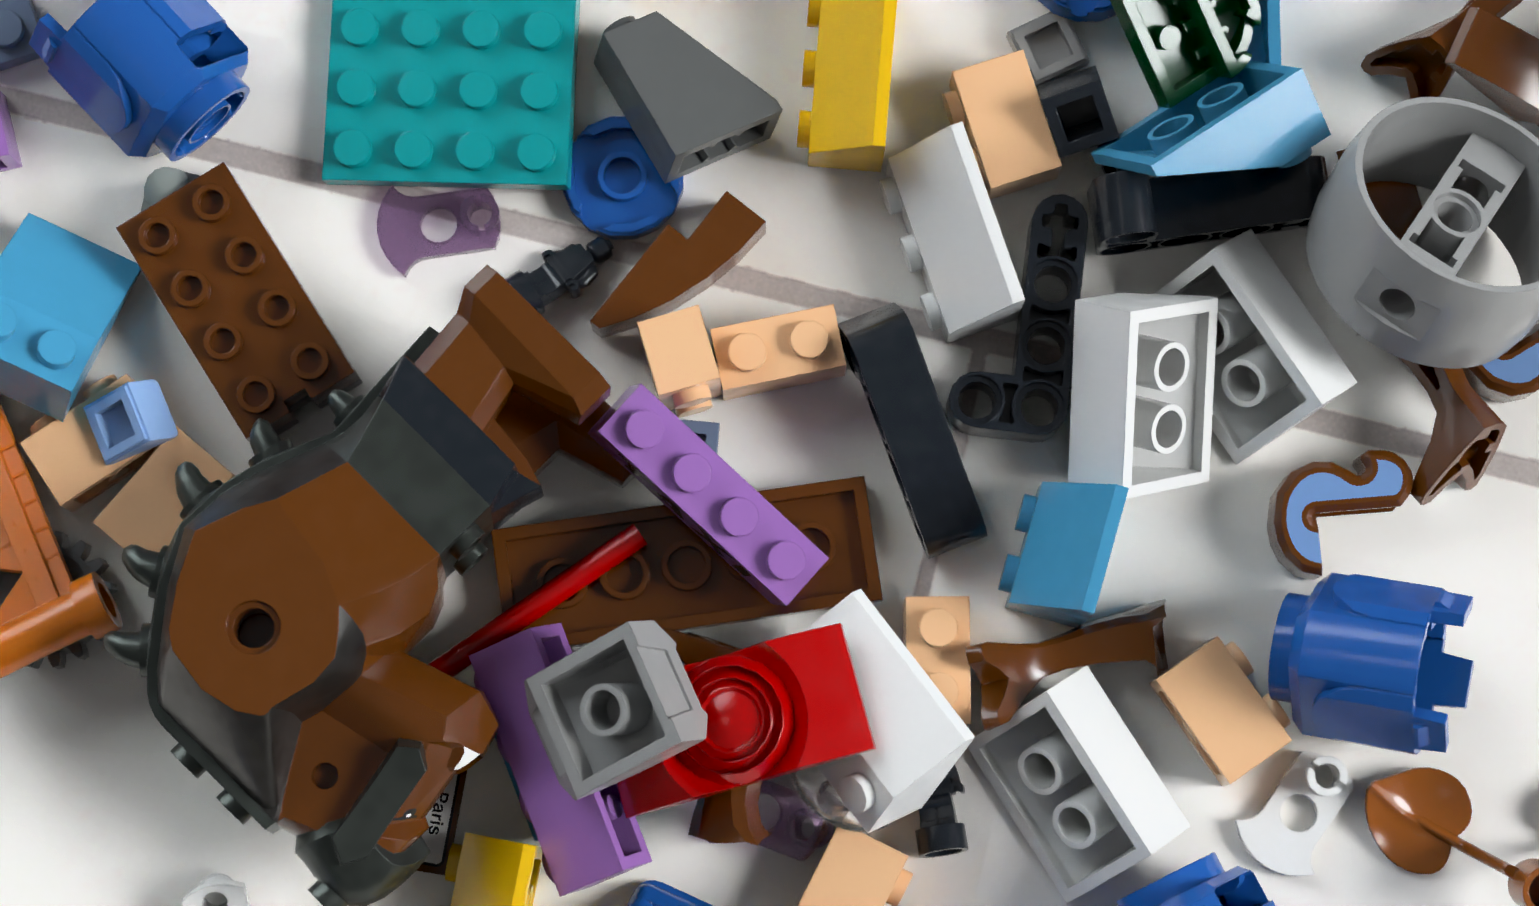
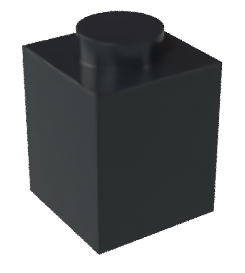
M1096 66L1037 86L1060 158L1120 138Z

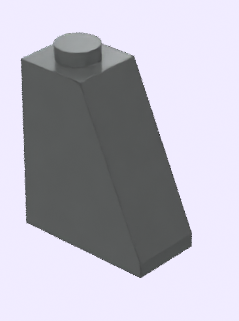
M653 12L639 19H635L634 16L623 17L608 26L602 34L594 65L665 184L771 138L783 110L778 101L659 12Z

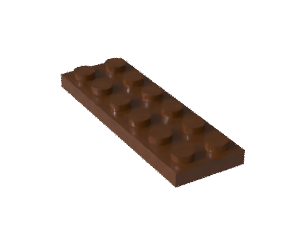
M859 476L758 491L829 558L787 606L771 604L667 506L659 505L492 530L502 613L632 524L636 526L645 539L646 546L522 631L531 627L561 623L570 647L587 645L628 621L654 620L662 629L665 627L676 631H685L828 610L837 605L850 593L859 589L865 593L872 603L882 602L883 597L865 477Z

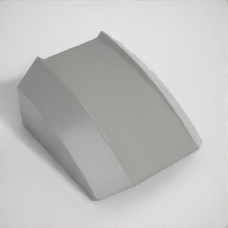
M654 620L628 621L524 681L530 717L559 784L575 801L640 773L706 739L708 714L701 707L677 653L676 642Z

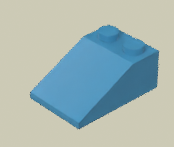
M1249 61L1244 69L1235 77H1218L1174 107H1161L1119 134L1120 138L1108 141L1092 151L1091 155L1096 164L1156 177L1271 167L1287 168L1306 160L1313 152L1311 147L1330 136L1331 133L1302 68Z
M28 213L0 255V393L63 422L142 271L138 263Z
M1043 481L1037 489L1036 496L1024 494L1014 529L1025 532L1019 557L1011 554L1007 555L998 585V590L1008 593L1005 608L1074 628L1080 626L1094 615L1129 488L1117 484Z

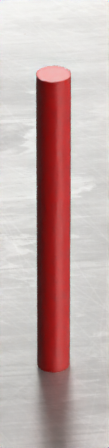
M634 524L630 525L428 663V665L453 677L472 665L469 655L519 633L646 546L645 539Z

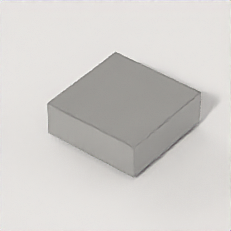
M1052 12L1008 31L1006 35L1013 52L1024 50L1036 89L1038 85L1061 78L1087 66L1090 61L1070 19L1053 14Z

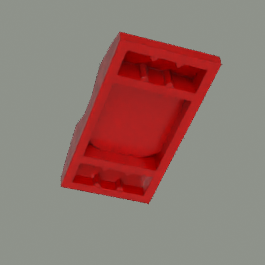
M837 623L763 641L701 662L683 665L702 709L708 714L706 739L640 773L618 782L617 786L625 817L629 819L875 750V742L843 625Z

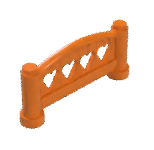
M1 403L0 571L20 573L22 575L0 606V679L89 635L99 640L104 638L108 632L118 631L123 627L121 615L114 598L105 582L95 571L73 581Z

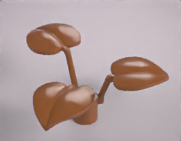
M1418 767L1374 780L1367 787L1365 815L1369 830L1379 849L1395 865L1417 874H1433L1444 867L1452 846L1509 877L1508 891L1517 905L1539 906V859H1526L1513 866L1458 837L1470 823L1472 805L1466 788L1454 776L1439 769Z

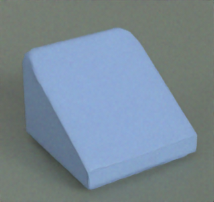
M154 379L127 382L83 407L106 465L115 464L154 448L178 435V430L160 385Z

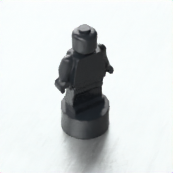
M597 237L586 245V250L581 244H570L558 251L547 250L542 253L545 263L531 273H528V271L523 273L519 270L505 278V280L540 314H543L545 306L563 295L567 290L569 293H572L573 298L579 297L581 289L590 286L598 277V269L595 263L600 265L613 256L612 249H614V246L609 239L605 240L603 237Z
M955 764L924 806L919 809L920 829L915 831L919 858L942 857L968 850L964 823H958L952 796L956 795V792L965 793V787L960 781Z

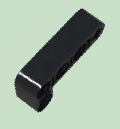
M1309 156L1303 162L1287 168L1271 167L1183 174L1150 179L1149 175L1123 170L1096 177L1092 180L1087 191L1096 254L1102 256L1118 255L1230 239L1249 229H1252L1254 234L1258 235L1306 228L1318 194L1328 178L1325 157Z
M1064 194L1052 195L1042 200L1033 213L1027 231L1021 285L1025 301L1018 315L1012 374L979 371L969 372L957 379L952 385L946 402V414L951 425L959 432L972 436L1031 443L1043 442L1053 437L1065 421L1072 379L1075 300L1081 297L1088 233L1087 212L1083 205L1074 197ZM1058 215L1063 217V226L1071 230H1067L1063 238L1059 256H1048L1052 245L1053 232L1052 228L1046 225H1049L1052 216ZM1043 275L1057 276L1064 281L1067 287V297L1059 302L1051 303L1044 301L1038 296L1034 282ZM1039 335L1053 338L1060 347V359L1052 364H1042L1035 361L1028 351V341ZM968 389L982 390L989 396L992 402V411L983 418L974 419L968 417L961 411L958 397ZM1031 396L1045 398L1053 408V421L1045 426L1030 424L1021 413L1022 401Z
M893 302L839 323L838 327L845 356L853 374L862 385L915 531L928 559L988 536L982 514L923 353L905 311Z

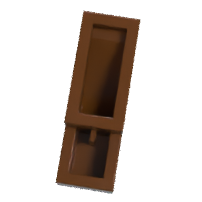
M1469 7L1444 63L1514 120L1535 123L1539 127V39L1481 8Z
M726 191L688 239L668 224L590 320L593 332L603 339L638 327L637 322L667 314L702 293L738 264L765 235L766 221Z

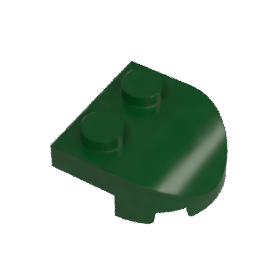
M1110 0L1158 107L1172 108L1218 77H1235L1252 58V54L1248 53L1247 50L1252 39L1254 26L1261 24L1259 0Z

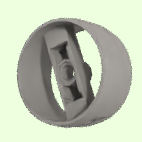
M1418 97L1404 100L1385 108L1373 117L1349 143L1318 194L1307 226L1306 252L1308 263L1318 288L1333 310L1354 331L1382 350L1410 362L1429 367L1449 369L1475 367L1491 362L1508 352L1539 321V139L1515 121L1494 110L1472 102L1447 97ZM1378 181L1402 182L1433 190V192L1402 239L1399 240L1376 211L1365 183ZM1487 226L1497 235L1511 255L1517 267L1522 285H1485L1456 276Z

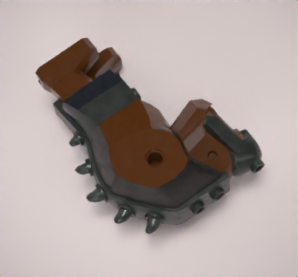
M486 265L464 286L457 313L445 328L439 333L429 326L365 397L359 395L355 398L349 393L334 389L329 393L327 397L328 404L336 417L333 421L336 429L332 433L294 446L291 439L281 440L269 421L258 418L250 432V445L254 456L248 461L250 468L225 483L221 480L211 483L193 463L183 462L178 466L175 473L176 491L183 506V510L180 513L183 521L175 531L170 545H164L160 552L146 550L132 544L123 549L121 558L126 569L138 582L149 588L148 597L155 599L151 623H143L141 631L108 632L103 638L105 649L115 659L125 665L140 669L141 677H147V695L152 712L165 730L178 742L170 752L197 779L207 771L224 788L216 798L236 819L244 825L253 817L265 830L272 834L282 828L296 836L295 853L305 863L313 876L318 879L308 891L323 906L370 905L385 898L416 872L431 852L422 838V835L429 829L426 815L456 774L468 770L485 757L499 730L500 723L483 691L408 655L434 628L444 605L443 587L447 577L455 570L461 576L469 572L488 552L489 549L483 543L492 535L491 531L499 529L522 508L544 496L537 476L558 455L621 488H624L634 478L627 469L588 434L589 430L611 407L605 401L610 396L611 386L591 363L489 265Z

